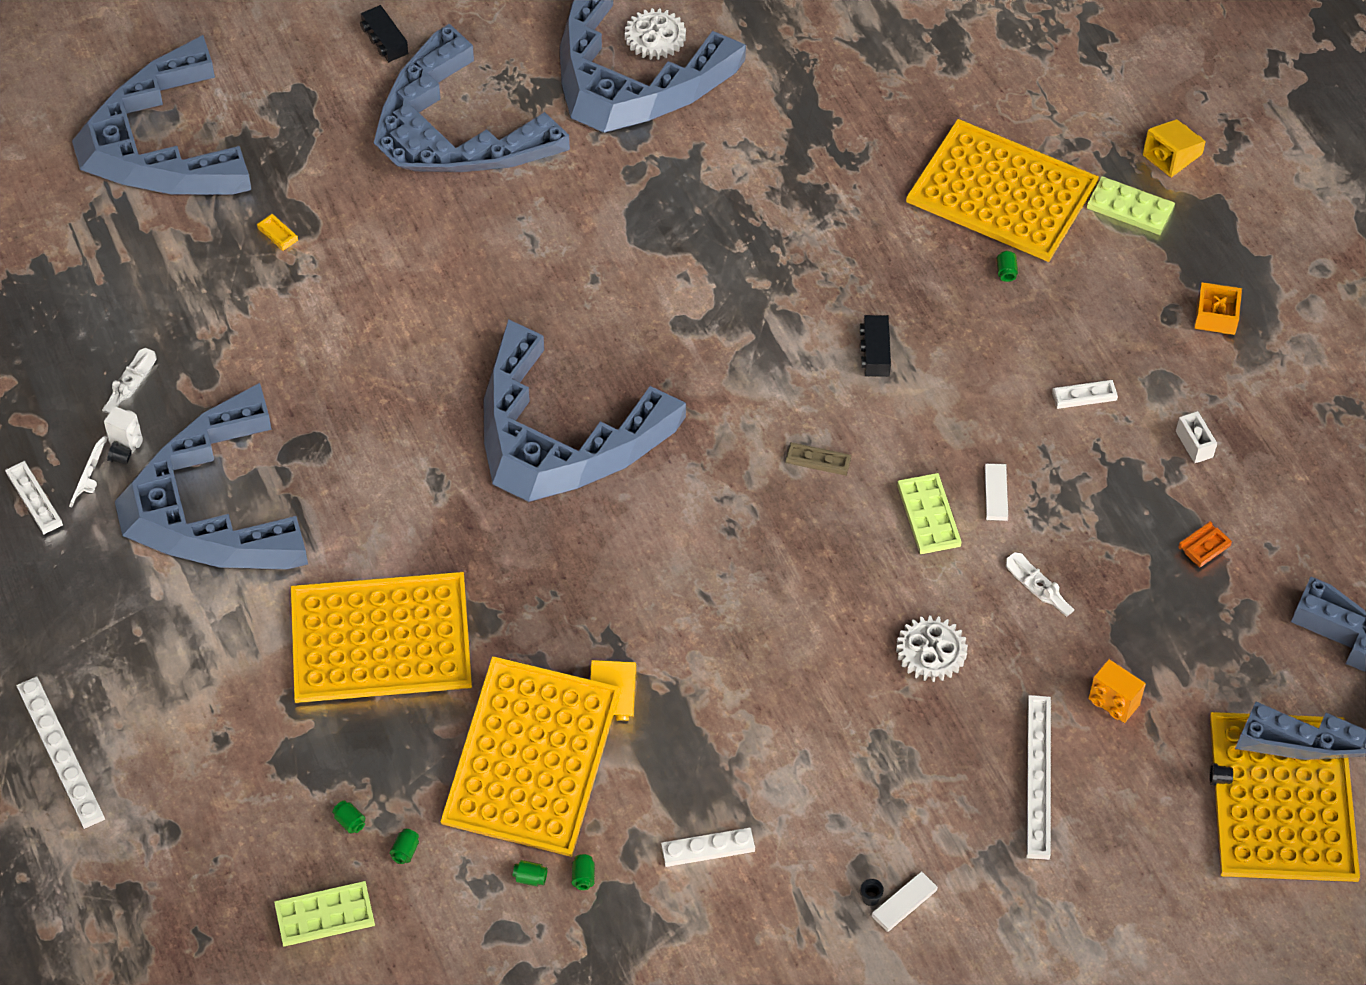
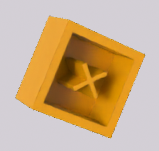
M1201 282L1194 329L1235 335L1239 322L1242 288Z
M1109 659L1094 676L1088 699L1095 706L1109 712L1113 718L1126 723L1140 706L1146 683Z

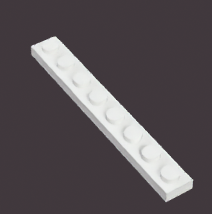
M38 677L16 685L83 828L85 829L105 820Z
M1029 695L1027 727V858L1050 860L1051 697Z

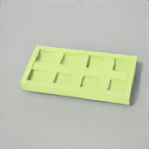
M1103 176L1087 204V209L1161 235L1175 207V203Z
M939 473L899 480L897 486L919 553L925 554L961 547L962 542Z
M366 881L274 901L283 947L375 926Z

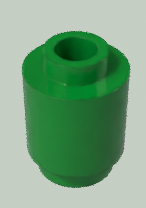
M1003 251L997 256L998 275L1002 281H1013L1018 274L1017 256L1011 251Z
M343 800L334 807L332 813L335 820L348 833H358L364 828L366 818L351 802Z
M403 829L402 832L398 833L390 850L392 860L396 863L405 864L411 862L419 844V835L415 831Z
M580 854L575 856L572 862V885L578 890H588L595 884V862L590 855Z
M520 860L519 864H515L513 877L516 878L517 883L536 887L545 885L548 868L543 867V864Z

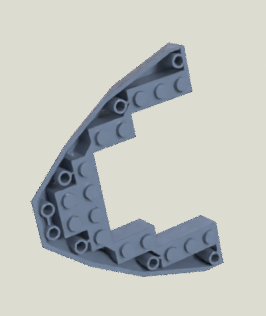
M573 0L560 43L561 84L570 118L604 133L650 121L695 102L734 75L742 66L746 57V44L712 31L685 68L668 61L650 86L592 62L602 49V33L595 29L612 8L613 0Z
M450 24L436 31L400 71L382 108L374 139V144L396 166L412 171L470 172L510 168L570 150L569 134L545 112L501 140H498L486 129L457 148L419 113L441 100L440 81L474 61L473 45Z
M203 35L150 62L108 98L72 140L80 170L122 185L166 194L233 195L251 190L250 178L240 146L184 160L181 159L178 146L141 155L138 154L127 113L163 105L161 90L215 78L212 60Z
M508 319L484 396V445L492 484L528 502L583 487L627 468L675 433L686 418V403L650 386L619 430L600 421L581 449L577 451L516 421L530 402L529 387L520 382L543 353L544 336Z
M260 383L201 414L168 442L114 501L123 537L167 555L219 568L291 569L308 565L306 549L297 516L236 531L232 529L229 514L186 524L173 470L214 461L211 447L213 443L272 430Z
M1310 577L1291 622L1352 648L1346 664L1366 672V611L1332 585ZM1255 702L1235 749L1302 760L1365 757L1366 730L1328 713H1325L1319 728H1316L1259 702Z

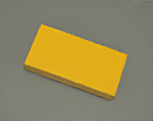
M273 214L257 224V228L282 251L298 241V236Z

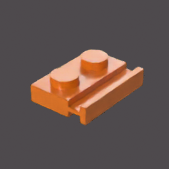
M1211 521L1179 543L1178 548L1180 550L1183 549L1185 554L1199 568L1229 548L1232 543L1222 531L1212 525Z

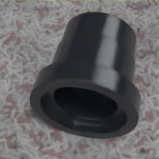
M114 441L109 449L107 461H115L127 465L132 450Z
M1212 763L1209 776L1210 785L1232 784L1233 767L1218 766L1217 763Z
M867 879L862 883L860 892L863 902L868 906L878 904L884 892V887L880 881ZM873 892L876 896H869L866 893Z

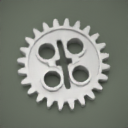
M651 8L649 13L644 10V14L637 12V17L632 16L631 21H627V26L625 27L626 45L630 46L631 51L635 50L636 55L642 53V58L649 55L650 60L653 56H656L659 60L661 55L667 58L668 53L673 56L674 51L679 52L680 47H683L684 41H686L684 22H680V17L675 18V13L668 15V10L661 13L660 8L657 12L653 8Z
M931 616L928 617V621L920 617L919 623L913 619L911 626L906 624L905 630H901L900 636L897 638L896 652L898 653V660H902L901 666H908V674L915 671V678L919 677L920 674L923 675V681H926L928 676L931 677L933 682H935L937 676H939L941 681H944L945 674L951 678L953 671L958 673L959 666H964V660L967 657L968 645L965 644L966 637H961L962 630L955 631L956 624L948 626V619L943 623L940 622L939 616L936 621H933Z

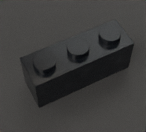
M381 5L361 13V29L363 32L368 33L371 43L377 46L380 56H384L388 63L409 54L407 40Z
M864 315V323H860L859 329L860 336H863L864 339L860 340V352H864V356H861V368H865V377H890L889 315Z

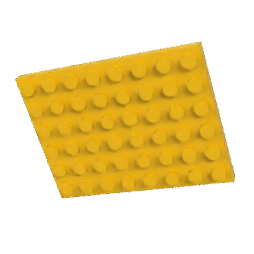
M957 119L908 194L906 202L1050 262L1098 183L1099 176Z
M464 572L291 586L295 703L472 688Z
M492 656L441 818V824L572 857L620 696L621 687Z
M1211 712L1210 729L1213 763H1217L1218 766L1233 767L1232 784H1216L1214 786L1221 876L1359 882L1360 871L1349 759L1302 760L1235 749L1250 714ZM1289 715L1316 728H1319L1323 720L1321 716Z

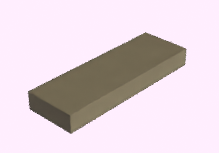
M790 442L786 463L847 476L852 455Z

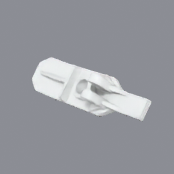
M147 348L138 350L134 360L126 367L119 380L113 382L112 395L103 407V412L109 414L114 406L118 407L121 401L132 396L157 360L154 351Z
M104 436L96 443L69 507L72 508L76 497L83 491L88 493L95 491L97 483L89 478L96 467L108 437Z
M1014 552L1006 559L1007 569L1042 602L1054 605L1066 617L1074 612V609L1060 595L1059 585L1056 582L1052 583L1040 573V569H1036L1029 563L1023 554Z

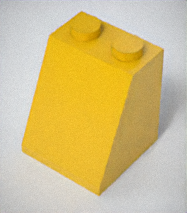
M1176 119L1148 130L1143 156L1172 178L1203 154L1206 141Z
M592 660L591 680L621 687L613 717H616L617 721H629V717L634 718L637 678L636 662Z

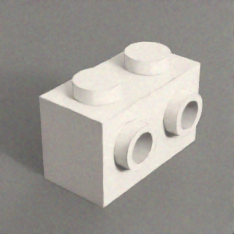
M114 406L104 420L110 446L115 441L119 445L131 449L133 453L136 448L140 447L143 440L137 415L130 410H123Z
M1199 412L1179 417L1176 433L1194 464L1213 458L1217 442Z

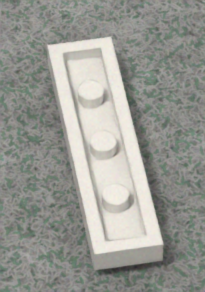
M25 461L5 470L43 535L63 525L60 517Z
M751 828L661 843L665 867L755 852Z

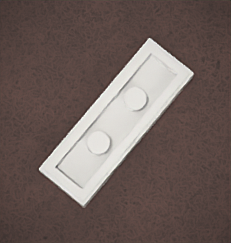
M1113 380L1057 387L1052 390L1057 409L1116 401L1118 398Z
M985 464L986 520H1008L1006 464Z
M921 871L872 913V917L889 932L934 894L938 887Z

